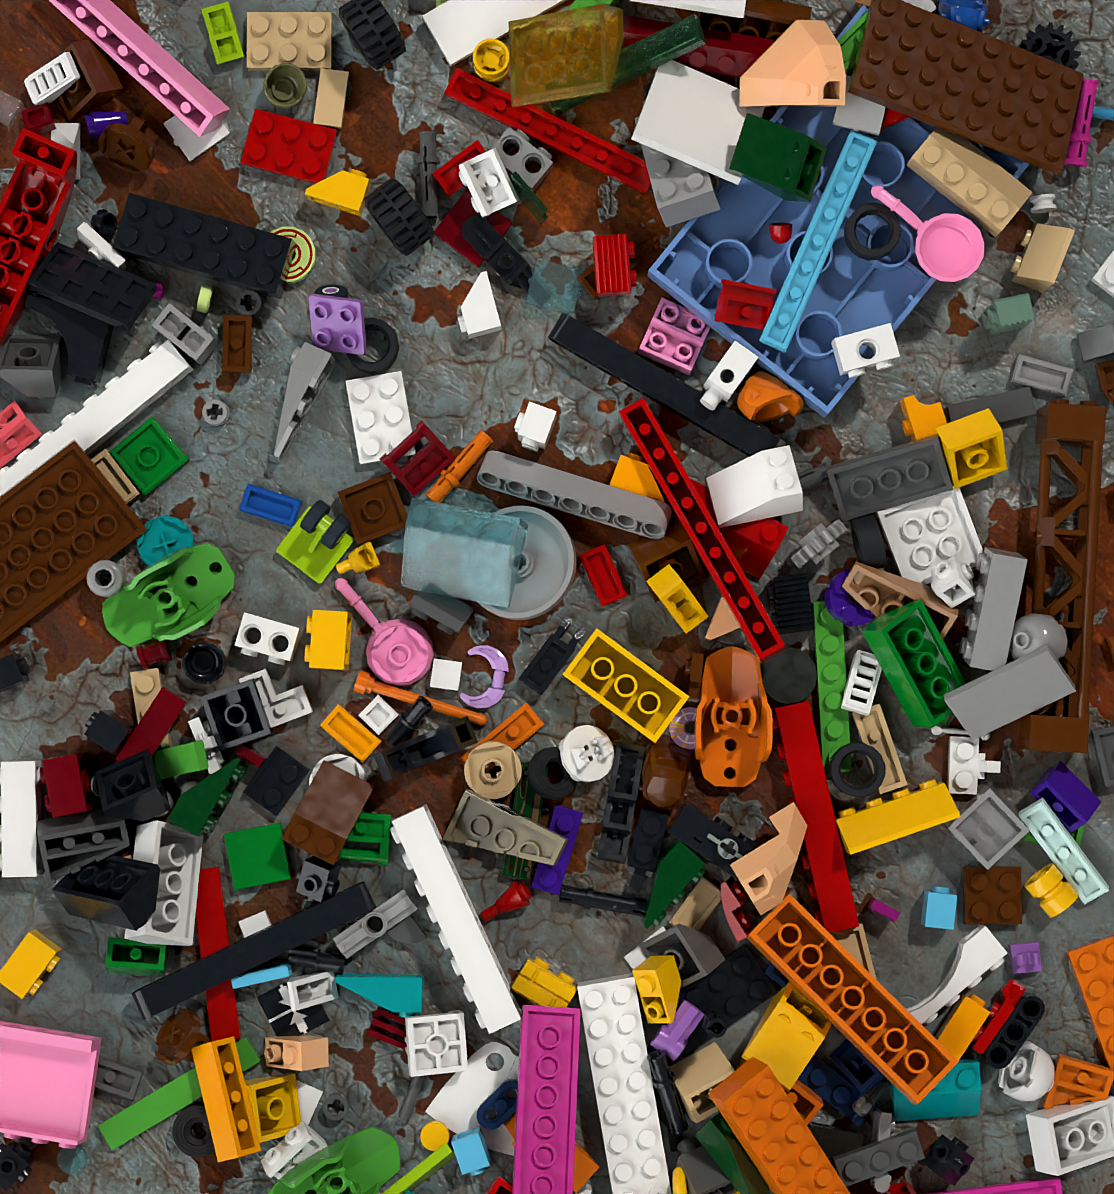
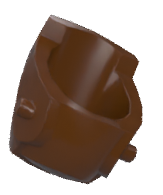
M660 743L649 746L642 766V784H639L638 787L639 791H643L645 799L650 800L659 807H668L673 804L679 805L683 799L687 800L688 793L686 790L691 777L690 751L672 744Z

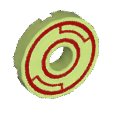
M280 227L272 230L270 233L291 238L297 244L296 256L292 261L286 283H296L304 280L316 263V249L312 239L304 231L295 227Z

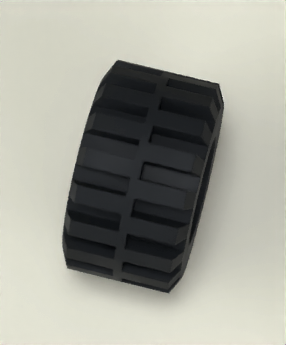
M350 0L338 8L339 17L345 29L367 63L374 69L382 68L406 52L405 42L380 0Z
M390 178L364 198L366 208L400 253L408 256L434 236L433 227L426 215L398 180Z

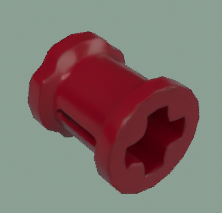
M166 640L157 641L146 646H136L137 655L144 670L149 669L151 664L163 660L167 662L172 660L171 651Z

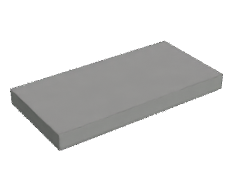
M1045 645L944 694V701L972 740L1076 692L1074 683L1048 645Z

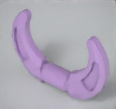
M479 645L468 650V654L482 655L488 659L492 669H495L492 688H488L486 692L477 697H471L465 693H461L460 697L466 704L472 707L488 708L502 699L505 693L502 690L505 671L509 672L505 656L498 649L488 645Z

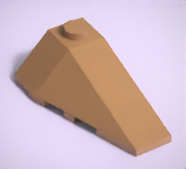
M855 562L842 584V587L866 610H870L877 618L917 599H921L942 639H944L958 617L959 604L950 608L934 593L932 587L859 562Z

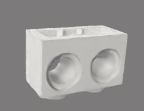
M244 612L235 646L242 647L240 652L242 654L257 657L258 652L269 655L268 661L284 665L286 660L293 662L302 629ZM252 628H257L261 632V639L256 644H251L247 639V633ZM279 636H285L289 642L288 648L283 652H278L274 646V642Z

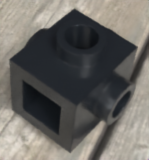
M316 856L304 860L303 866H301L296 876V881H298L296 892L304 895L308 901L315 903L334 896L340 885L338 876L342 864L337 862L332 865Z
M942 1134L931 1145L930 1151L922 1163L940 1178L955 1186L959 1179L969 1171L970 1164L975 1158L966 1152L969 1146L959 1138L954 1136L951 1140Z
M14 1140L7 1146L3 1143L0 1145V1186L5 1191L16 1180L22 1183L31 1173L32 1169L29 1165L35 1160L31 1156V1150L21 1142L16 1143Z

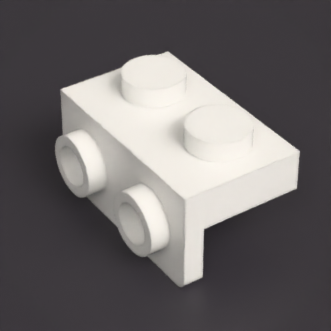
M496 148L459 165V177L463 185L468 186L472 194L471 203L477 213L480 212L482 217H486L519 201Z
M302 1121L297 1127L289 1130L285 1138L276 1147L267 1151L261 1163L270 1178L275 1176L279 1180L293 1167L328 1145L320 1135Z

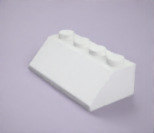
M158 820L137 825L133 859L158 864L160 867L156 910L148 918L147 923L137 931L125 929L124 939L146 944L191 946L193 944L203 835L197 837L177 825Z

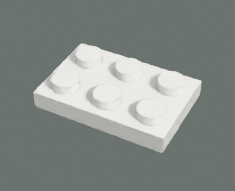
M402 371L346 380L360 465L381 462L379 458L386 453L388 455L412 432ZM415 445L401 458L411 457L416 454Z

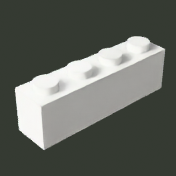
M41 760L1 762L0 842H2V853H0V871H2V877H37L43 875V862L37 837V820H42Z

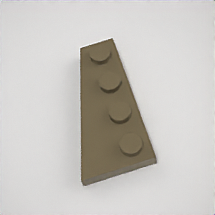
M466 788L442 840L509 854L553 866L557 865L568 841L566 837L529 818L509 815L466 792H474V790Z

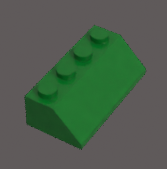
M917 599L879 616L861 630L913 727L933 728L952 713L944 701V694L965 685L966 682L921 599Z

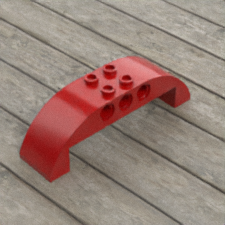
M22 128L11 152V155L18 161V164L0 202V347L19 320L25 308L27 294L31 295L33 292L29 290L27 282L55 243L68 209L77 170V152L25 128Z

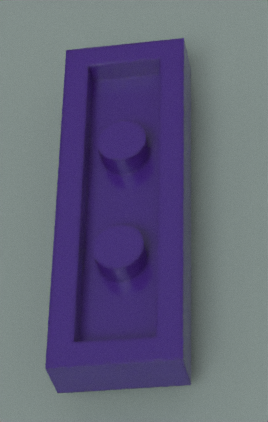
M555 805L549 829L566 837L568 841L557 865L538 863L532 888L559 895L583 812Z

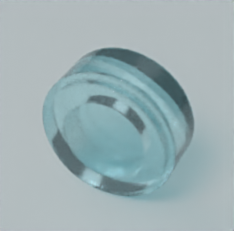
M80 1144L76 1145V1148L73 1149L62 1148L57 1157L59 1168L68 1174H75L81 1171L88 1160L87 1151Z

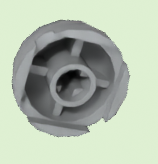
M1033 613L1020 617L1014 623L1009 647V654L1013 660H1017L1045 645H1048L1057 660L1066 653L1067 636L1065 629L1051 615Z

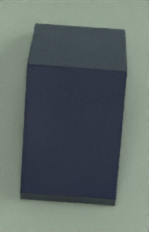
M848 1039L829 1055L863 1095L884 1076Z

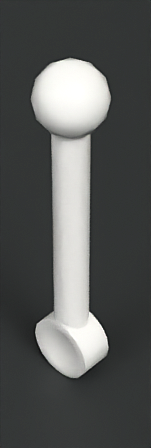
M940 723L931 728L934 735L950 733L969 736L964 729L943 727ZM989 732L980 738L984 741L988 740L991 734Z

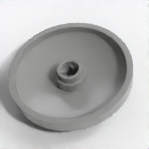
M530 506L507 507L486 517L470 535L463 554V574L471 595L489 612L510 620L532 619L552 610L568 593L576 572L575 547L567 530L549 513Z

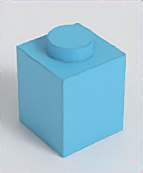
M932 886V891L924 890L921 925L954 930L957 895L949 893V887Z
M479 1126L453 1135L451 1144L462 1175L470 1173L471 1176L485 1172L487 1170L486 1167L490 1166L491 1156L481 1127Z

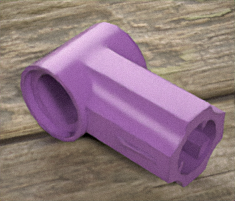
M684 999L676 1010L674 1021L672 1023H664L651 1040L650 1045L660 1050V1052L664 1050L666 1057L675 1061L687 1045L688 1037L702 1020L704 1013Z

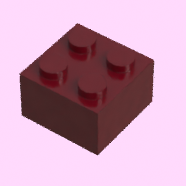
M88 753L42 760L43 767H40V778L42 783L47 785L48 795H45V805L47 811L52 812V818L98 809L96 795L91 789L92 774Z

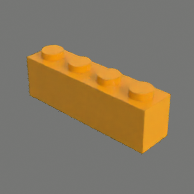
M234 1036L193 1047L191 1050L218 1162L261 1151Z

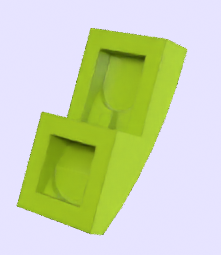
M229 2L201 9L217 65L245 57Z

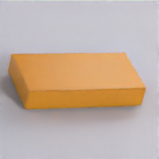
M340 704L320 724L326 732L362 763L382 742Z

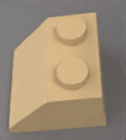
M1038 223L1031 230L1027 229L1021 241V245L1024 246L1021 257L1018 255L1015 257L1010 269L1011 272H1014L1011 281L1044 293L1055 283L1075 230Z

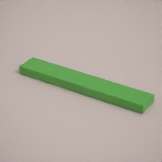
M248 1036L235 1042L242 1072L261 1062V1058ZM196 1067L100 1123L98 1128L111 1150L116 1149L201 1098L202 1092Z

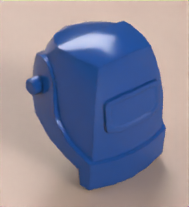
M939 0V16L982 33L984 25L989 26L990 19L986 18L988 7L983 3V0Z

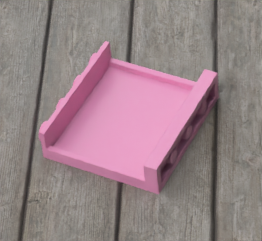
M0 1021V1132L4 1133V1137L10 1139H21L22 1136L31 1137L32 1142L47 1144L49 1141L59 1142V1147L69 1149L76 1148V1145L87 1141L102 1037Z

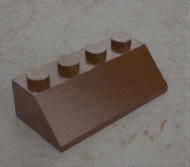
M746 0L743 18L695 11L692 26L773 39L775 42L795 20H810L812 7L780 0Z

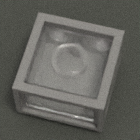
M985 786L959 810L961 817L945 823V826L961 841L987 870L1030 831L988 786Z

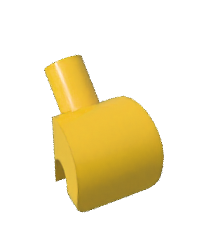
M369 541L348 554L347 560L336 564V569L339 574L352 569L355 573H363L378 568L380 563Z

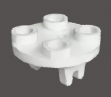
M590 725L575 727L559 743L562 764L574 781L592 782L600 780L608 774L613 765L614 750L612 742L607 734L598 727Z

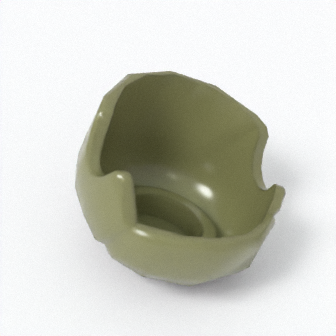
M289 63L273 66L268 71L263 82L264 95L272 105L278 108L288 109L298 105L307 90L304 72L296 65Z

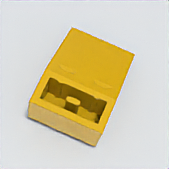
M789 982L772 998L741 1057L746 1061L754 1057L767 1064L782 1088L789 1092L823 1042L832 1023Z

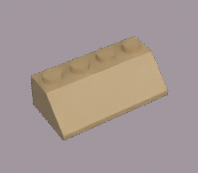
M938 127L928 136L907 163L910 169L994 237L1005 228L1033 193L968 139Z

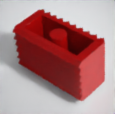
M628 234L593 236L596 297L631 294V287H636V271L630 270L629 259L634 258L633 241H628Z

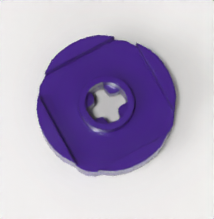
M847 569L838 572L831 578L832 581L829 588H826L825 604L828 612L834 619H839L842 623H845L843 625L854 627L868 623L875 615L858 602L856 605L854 601L849 602L848 596L850 594L842 587L844 580L851 570Z

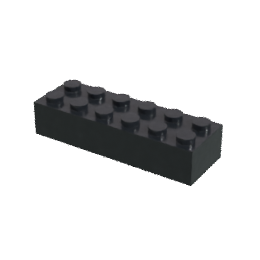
M132 193L128 195L113 244V248L120 254L278 299H282L297 247L293 239Z

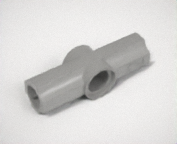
M402 889L336 935L333 940L340 952L348 959L418 910V907L407 891ZM370 917H380L383 921V928L379 931L369 928L368 920Z

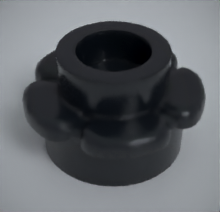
M100 209L97 211V214L92 216L91 227L101 237H107L116 231L117 219L114 214L108 213L105 209Z

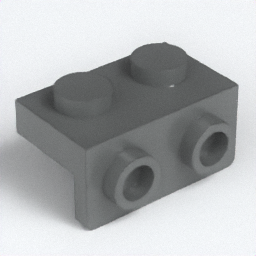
M427 582L422 584L418 593L412 597L409 603L410 606L414 607L412 611L414 615L425 621L429 617L439 622L437 628L452 635L453 631L460 634L473 612L470 606Z

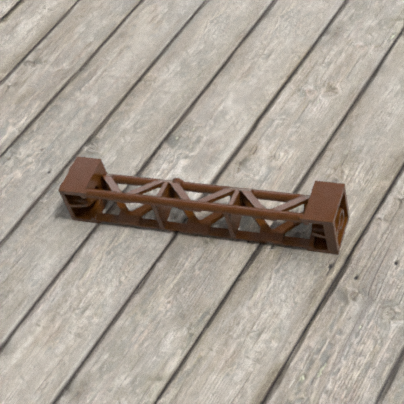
M1052 399V402H1047L1046 405L1037 410L1035 444H1041L1037 521L1034 534L1035 557L1031 614H1044L1054 617L1073 600L1072 622L1057 621V623L1061 624L1064 629H1072L1071 649L1066 647V653L1063 657L1059 658V661L1066 668L1067 675L1074 683L1076 692L1068 695L1067 717L1041 716L1057 701L1021 717L1018 749L1088 753L1090 718L1088 714L1101 474L1106 423V407L1098 406L1097 401H1080V404L1073 405L1069 404L1068 399ZM1062 445L1082 446L1081 466ZM1052 458L1076 487L1077 492L1055 513L1048 517ZM1078 508L1077 530L1054 529ZM1057 537L1077 539L1076 558ZM1047 549L1071 577L1072 582L1043 609Z

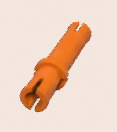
M479 430L455 461L446 470H442L440 473L441 477L425 495L439 506L454 487L457 488L460 485L459 481L494 441L482 430Z

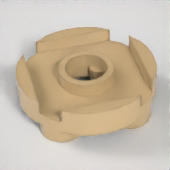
M486 741L478 744L469 752L464 764V775L468 786L475 793H479L488 799H498L507 796L516 787L522 774L518 755L509 745L500 741ZM490 762H494L496 766H501V771L496 773L497 777L491 778L490 773L484 772V769L489 767Z

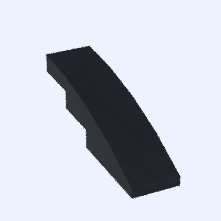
M623 742L616 743L597 854L598 860L625 864L645 746Z

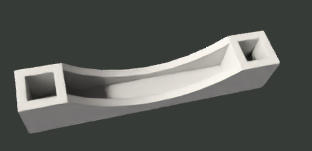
M983 924L978 925L959 941L951 969L942 983L928 997L916 1005L906 1008V1010L918 1022L928 1025L938 1016L936 1012L944 1005L946 1007L953 1005L960 998L959 993L966 987L971 989L982 980L981 975L988 969L993 971L1004 962L1003 957L1007 954L1006 950Z

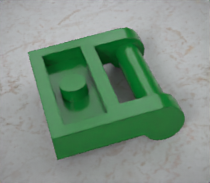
M361 813L348 841L380 843V851L343 849L337 862L340 863V860L379 862L381 866H388L392 814Z

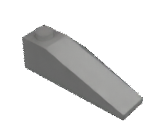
M304 342L302 348L297 346L290 358V361L293 363L290 368L274 450V456L280 460L284 458L337 364L331 353Z

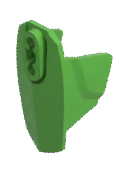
M203 543L189 548L183 547L146 567L135 578L126 583L119 594L108 597L103 602L102 613L105 626L113 637L129 647L153 638L159 641L180 638L203 626L221 608V600L234 588L235 572L221 549L217 546ZM213 562H218L222 566L220 571L210 570ZM189 576L195 577L197 584H189L187 578Z
M374 1126L358 1131L323 1148L300 1162L282 1176L271 1187L268 1194H305L308 1190H315L316 1194H378L381 1186L400 1171V1155L396 1139L384 1130Z

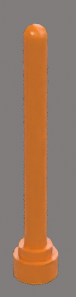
M362 670L358 673L353 692L362 695L365 692L371 694L372 691L413 704L419 696H423L375 681V677L370 676L371 673ZM423 696L432 704V711L458 719L468 716L471 723L480 726L487 723V717L483 714Z

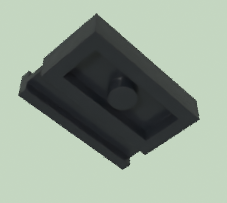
M276 746L243 793L251 797L273 815L278 816L311 769L286 753L279 746Z

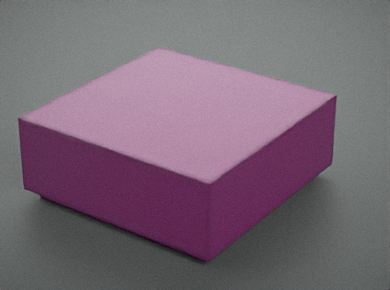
M872 896L867 903L869 909L893 922L897 920L900 914L896 909Z

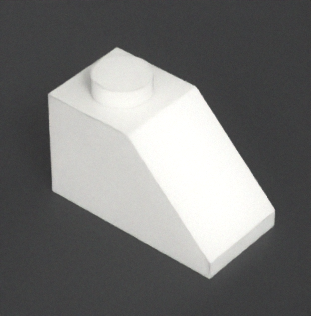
M487 271L480 273L461 306L463 315L457 316L461 332L467 331L469 339L502 330Z

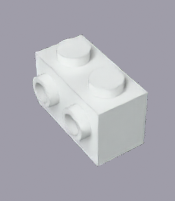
M529 402L525 414L519 413L514 427L515 432H518V440L522 441V447L538 452L539 448L545 450L556 421V411Z

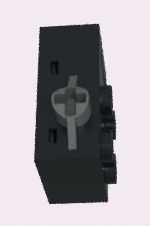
M685 801L666 827L668 833L738 881L739 879L730 864L753 851L757 844L741 832L738 836H735L730 832L733 828L731 825L717 816L713 821Z

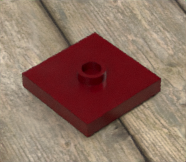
M467 188L434 230V235L475 267L479 268L484 259L461 236V225L471 215H481L480 212L477 213L471 203L472 194ZM498 211L484 217L502 237L512 226V222Z

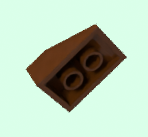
M323 760L296 809L282 840L332 865L336 864L375 785Z

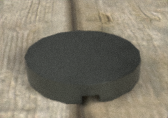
M787 647L786 650L762 664V684L766 694L777 702L785 704L801 702L815 688L817 680L815 664L805 652L800 649Z

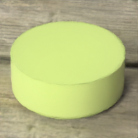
M202 284L196 311L202 313L209 311L213 286Z

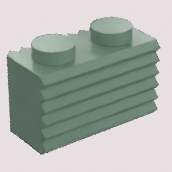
M1029 293L997 299L985 308L986 313H983L984 327L986 330H990V334L993 336L996 333L1001 334L1002 332L1006 333L1012 330H1022L1034 319Z

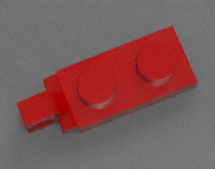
M1010 978L1001 987L1002 999L999 1003L994 1001L988 1008L990 1014L969 1044L971 1048L980 1054L984 1053L1026 989Z

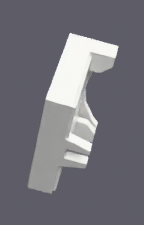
M455 1010L441 1014L405 1017L406 1038L404 1040L407 1043L405 1051L408 1055L409 1076L415 1077L468 1071L465 1020L462 1011Z

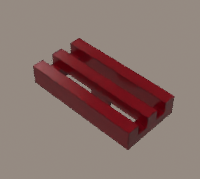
M378 1006L367 1035L405 1050V1047H407L406 1042L375 1030L376 1026L406 1038L405 1030L379 1020L382 1015L405 1025V1017H399L398 1014Z

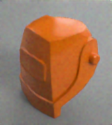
M759 371L745 382L744 387L739 393L737 404L742 414L749 421L762 423L788 413L795 418L803 408V399L777 377Z

